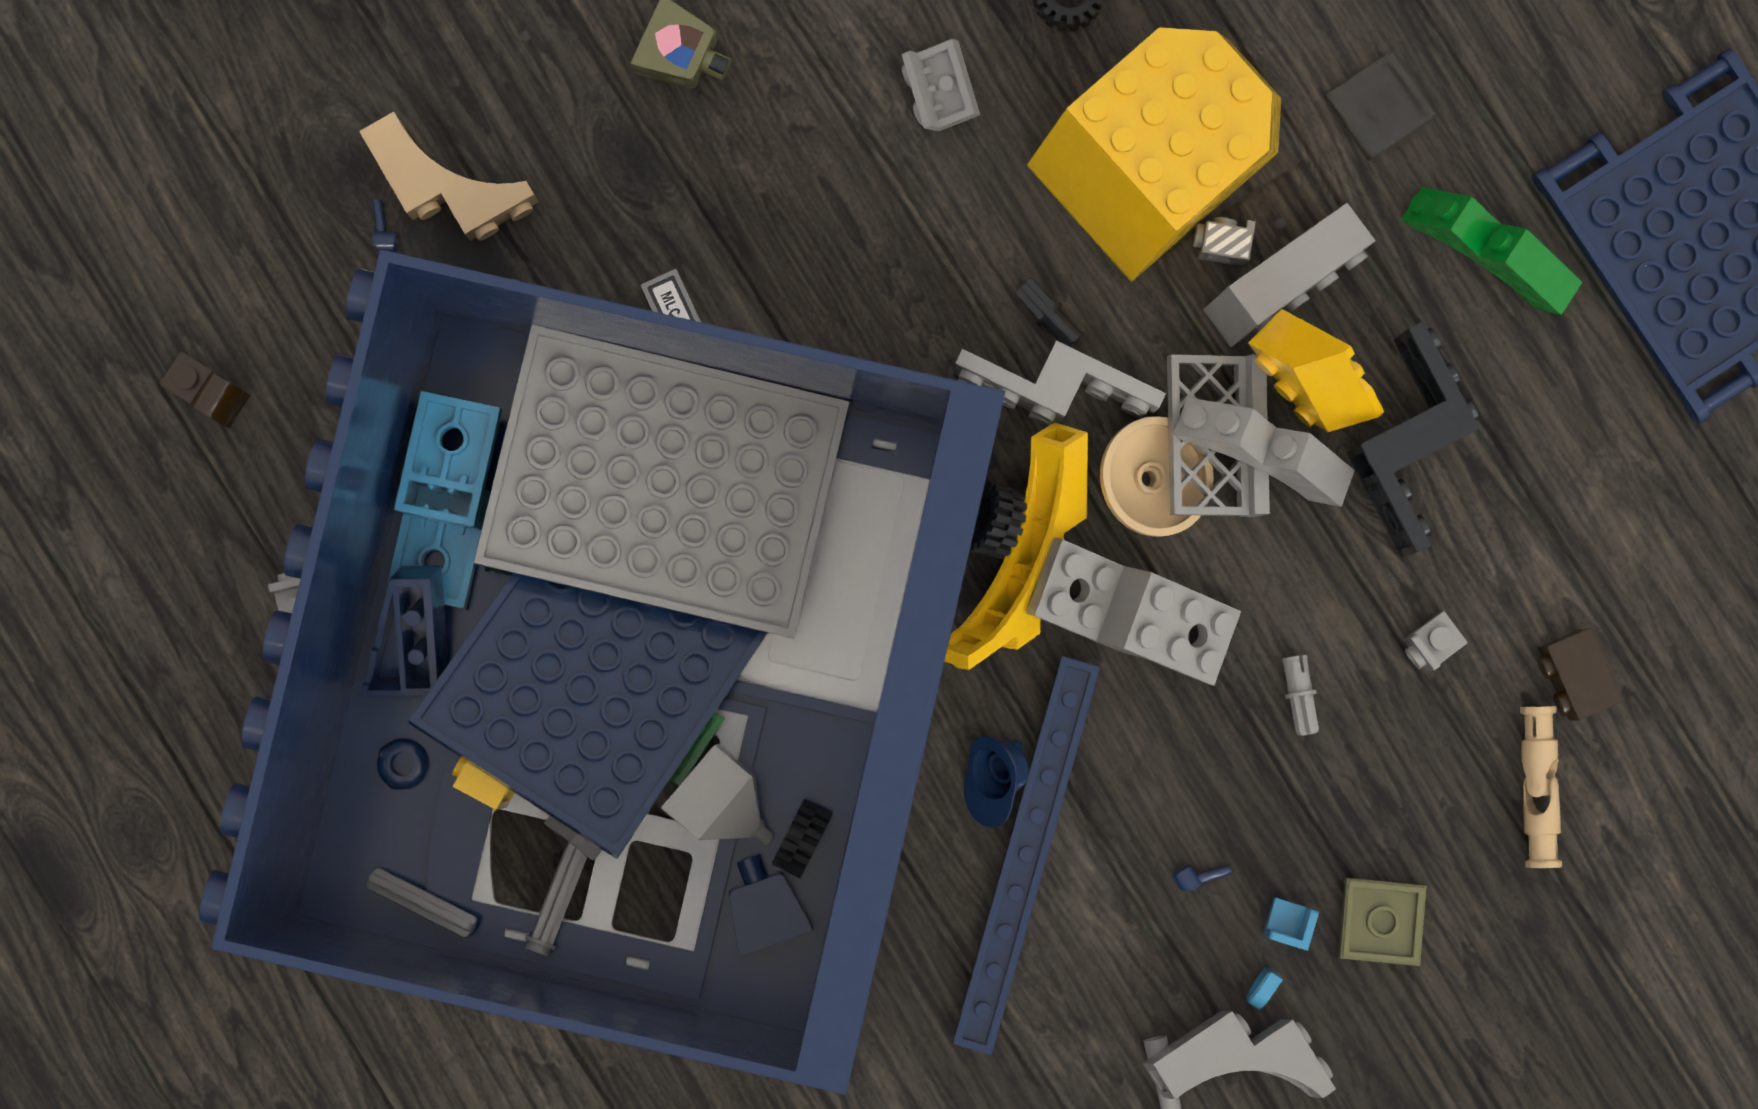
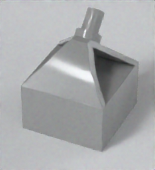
M719 744L714 745L661 807L698 840L747 838L749 840L755 839L760 844L767 845L773 839V833L765 827L764 821L760 817L756 775Z

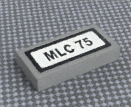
M677 269L640 285L652 311L701 322Z

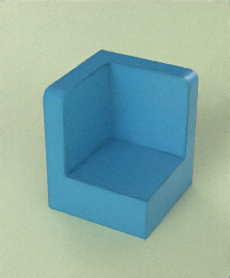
M1273 897L1262 935L1268 939L1308 951L1319 911Z

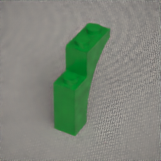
M1422 187L1418 194L1412 198L1409 208L1401 218L1410 228L1452 247L1489 270L1519 293L1535 309L1562 315L1582 284V281L1530 231L1525 228L1501 224L1472 196Z

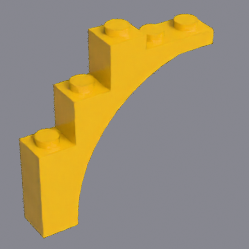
M1054 422L1031 437L1030 470L1025 495L1026 499L1024 500V503H1027V510L1023 512L1027 516L1026 522L1021 523L1020 527L1024 530L1021 536L1017 535L1018 544L1015 548L1011 547V553L1005 557L994 581L980 603L965 622L950 634L945 662L953 664L956 668L970 670L1002 646L1018 650L1040 634V619L1026 612L1053 538L1064 540V533L1087 518L1088 432Z

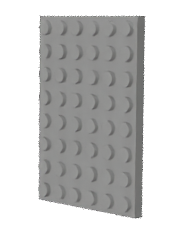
M532 324L474 564L793 639L849 401Z

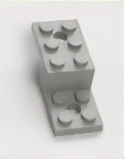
M1058 341L1055 342L1035 384L964 349L961 350L953 370V374L959 377L958 381L1005 391L1003 406L1010 409H1015L1016 405L1031 411L1028 416L1029 418L1045 426L1051 425L1052 422L1061 423L1080 384L1087 386L1085 389L1087 394L1102 401H1107L1108 397L1122 403L1121 410L1140 419L1143 418L1144 414L1151 417L1159 409L1166 393Z
M1053 538L1026 613L1116 651L1145 658L1214 686L1241 611L1152 572L1123 566L1063 539ZM1078 579L1081 591L1078 597L1072 600L1070 597V586ZM1196 625L1199 632L1198 638L1193 644H1190L1188 635L1191 628Z

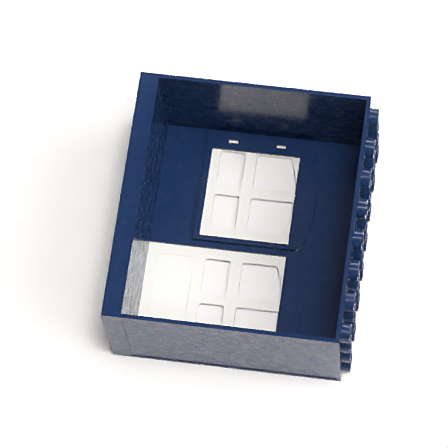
M380 249L375 272L361 268L357 269L348 293L347 319L362 323L355 355L349 356L338 353L333 360L328 375L326 403L342 408L334 442L318 438L312 446L307 462L305 488L309 491L321 493L314 525L309 527L297 524L290 535L286 548L284 574L300 579L293 611L288 613L276 610L270 619L264 639V662L279 665L272 698L266 699L256 696L249 706L244 721L242 747L259 751L251 785L234 783L227 795L222 812L221 834L237 838L229 873L218 870L212 871L206 882L200 903V922L216 926L211 949L846 1095L1005 391ZM532 324L849 401L795 636L792 639L768 633L716 711L717 714L725 718L715 734L720 740L719 745L756 775L760 817L764 821L765 827L773 833L772 841L767 845H762L755 839L749 840L747 838L698 840L676 820L647 814L618 859H615L603 850L596 857L582 917L579 920L563 918L553 943L557 947L555 950L551 949L549 956L526 948L528 940L525 937L526 935L531 936L540 912L501 904L495 899L491 863L493 814L496 810L452 787L457 777L452 775V772L460 757L409 724L410 717L425 696H359L368 670L370 652L374 646L378 631L377 625L386 594L385 591L403 513L394 510L420 393L424 391L502 409L485 489L491 492ZM459 429L446 431L442 438L443 446L448 451L459 449L464 441V436ZM433 550L426 555L424 565H441V568H443L445 557L439 550ZM476 564L467 608L462 609L444 605L449 662L513 574L512 572ZM408 738L417 741L424 747L429 757V769L426 777L419 785L411 789L392 790L382 781L377 771V759L380 748L395 739ZM405 752L397 753L391 760V768L399 776L409 774L414 766L412 757ZM514 793L507 808L501 809L545 820L549 817L548 814ZM806 799L833 814L801 878H798L771 863L803 800ZM634 841L685 851L692 856L693 861L675 938L670 942L618 931L612 925L629 848ZM760 854L767 876L781 871L784 872L812 923L813 932L740 957L733 924L729 890L744 885L737 862ZM376 868H381L474 915L477 918L475 930L468 938H463L370 891L367 887L370 874Z

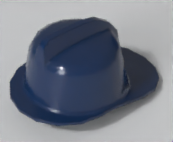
M990 736L978 737L971 744L964 782V797L972 817L983 826L990 828L1000 826L1009 818L1015 793L1028 779L1029 768L1026 757L1022 752L1021 741L1015 739L998 741Z

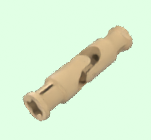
M1557 706L1520 707V713L1524 715L1525 739L1521 741V758L1523 770L1526 774L1523 784L1524 833L1528 835L1529 860L1525 861V867L1527 868L1562 867V861L1558 859L1557 835L1561 833L1559 784L1555 777L1559 761L1558 740L1554 739L1553 714L1557 712ZM1532 796H1550V804L1544 813L1536 808Z

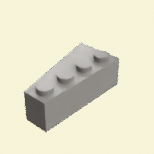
M1346 203L1231 284L1203 310L1229 346L1233 347L1256 329L1260 331L1281 309L1287 308L1290 313L1310 299L1306 293L1315 286L1319 292L1339 278L1336 271L1345 265L1348 270H1351L1368 257L1364 250L1376 240L1349 204Z

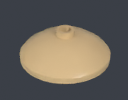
M1142 418L1121 428L1108 443L1100 466L1102 493L1113 515L1127 528L1146 536H1169L1189 528L1201 516L1170 515L1168 418ZM1187 442L1181 449V460L1190 469L1203 457L1192 443ZM1207 461L1195 475L1211 489L1214 482L1213 467ZM1144 472L1150 477L1148 486L1142 482ZM1181 472V480H1182L1185 475ZM1191 481L1182 488V506H1195L1204 497Z

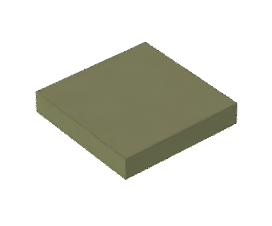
M1345 877L1338 958L1420 966L1427 886Z

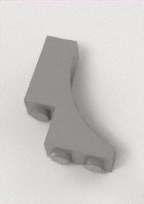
M1187 397L1174 431V435L1182 441L1230 456L1271 475L1294 489L1308 501L1342 507L1355 471L1311 433L1276 428L1253 408Z
M1233 1011L1218 1012L1143 1063L1162 1096L1168 1099H1176L1191 1088L1216 1076L1239 1071H1260L1275 1075L1297 1086L1310 1097L1324 1098L1336 1090L1330 1080L1333 1077L1331 1069L1321 1057L1315 1056L1309 1046L1311 1038L1299 1022L1295 1023L1294 1020L1280 1019L1250 1040L1248 1036L1251 1034V1030L1241 1015H1235Z

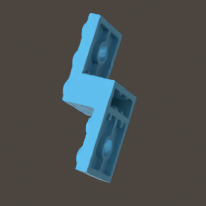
M421 391L394 510L403 513L387 587L389 579L401 566H425L424 559L426 555L433 550H439L445 557V565L442 568L444 605L462 609L467 608L476 564H474L475 555L491 494L490 491L485 489L501 419V408ZM450 429H459L464 436L462 446L454 451L446 450L442 443L443 435Z

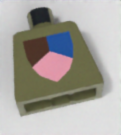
M659 0L631 61L633 72L638 75L688 88H695L703 72L723 80L732 59L713 51L717 42V35L712 27L673 1Z

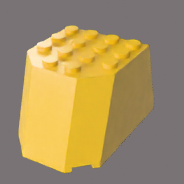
M1158 28L1066 108L1027 164V167L1128 280L1132 282L1193 229L1197 223L1201 222L1277 155L1279 148L1281 97L1230 40L1219 32Z

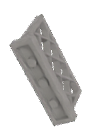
M1258 355L1167 356L1170 515L1257 517L1270 514L1269 474L1237 459L1227 469L1214 456L1216 451L1196 444L1193 445L1203 457L1190 469L1181 460V449L1187 442L1180 440L1174 435L1180 418V409L1185 405L1187 397L1197 399L1194 394L1205 382L1220 396L1216 402H1226L1230 405L1253 408L1268 420L1267 374L1254 361ZM1179 364L1191 365L1202 376L1190 390L1179 380ZM1203 365H1212V366H1211V367L1208 369V371H1207L1206 368H1205ZM1221 365L1234 366V383L1227 391L1212 376ZM1207 461L1222 475L1211 489L1195 475ZM1181 472L1185 475L1182 480H1181ZM1191 481L1204 497L1195 506H1182V488ZM1227 481L1237 491V507H1226L1215 496L1217 491ZM1208 501H1210L1215 507L1204 506Z

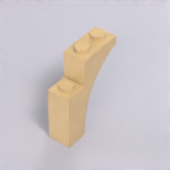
M395 112L359 131L404 210L412 220L418 217L421 220L432 217L441 210L440 205L447 202L468 239L472 241L477 238L479 241H482L499 231L498 225L512 218L513 221H517L529 215L534 210L532 206L539 202L527 181L505 184L485 183L462 177L443 168L419 149Z

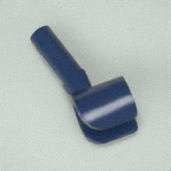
M381 199L374 200L373 208L376 225L372 237L373 244L378 253L380 249L397 253L398 234L397 232L386 231L383 201Z
M1188 865L1175 872L1172 877L1180 890L1192 891L1203 883L1231 875L1232 872L1230 866L1226 865L1197 875L1192 865Z

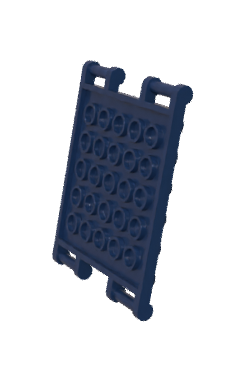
M1730 48L1718 54L1715 62L1678 86L1672 84L1664 89L1662 97L1668 107L1676 112L1678 118L1618 156L1605 136L1601 133H1596L1588 138L1587 144L1548 170L1542 168L1532 175L1534 185L1545 195L1684 403L1687 414L1696 424H1701L1710 417V412L1747 388L1758 387V364L1751 355V353L1758 350V85L1736 52ZM1725 73L1730 75L1734 82L1693 108L1687 99L1688 97ZM1595 157L1601 160L1604 166L1564 192L1561 191L1557 185L1558 181ZM1737 363L1741 369L1740 375L1703 399H1700L1695 391L1696 389Z

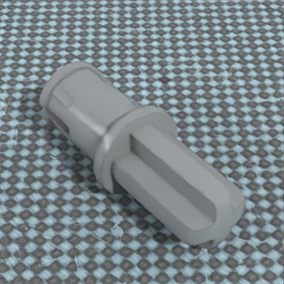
M1307 655L1282 659L1288 694L1285 695V698L1290 699L1295 731L1300 736L1315 734L1319 730L1313 698L1317 691L1312 689Z

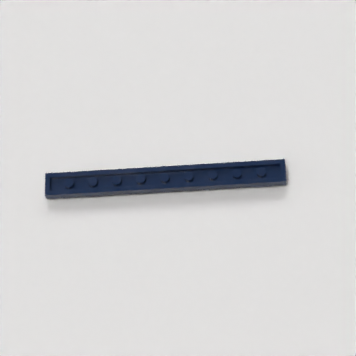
M1064 656L1060 657L1031 760L1028 779L1024 785L952 1043L954 1045L992 1055L1100 670L1099 666Z

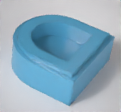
M1268 965L1264 966L1246 995V1001L1260 1010L1283 981L1280 974Z

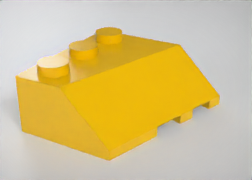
M1281 309L1248 342L1258 355L1254 359L1255 363L1267 375L1273 376L1276 379L1275 389L1283 398L1295 404L1296 408L1293 412L1306 426L1311 427L1315 424L1321 429L1331 432L1378 418L1384 413L1373 388L1361 378L1365 374L1361 365L1350 359L1355 354L1352 347L1291 313Z

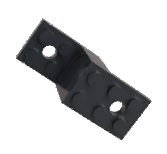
M1423 321L1407 329L1393 341L1429 409L1346 452L1401 557L1417 553L1431 546L1428 539L1431 536V530L1421 514L1416 516L1409 503L1413 499L1409 487L1402 478L1397 480L1394 473L1480 429L1476 422L1479 420V415L1474 404L1469 399L1464 400L1458 388L1460 379L1455 368L1450 363L1445 364L1439 352L1442 346L1436 332L1431 327L1427 329Z

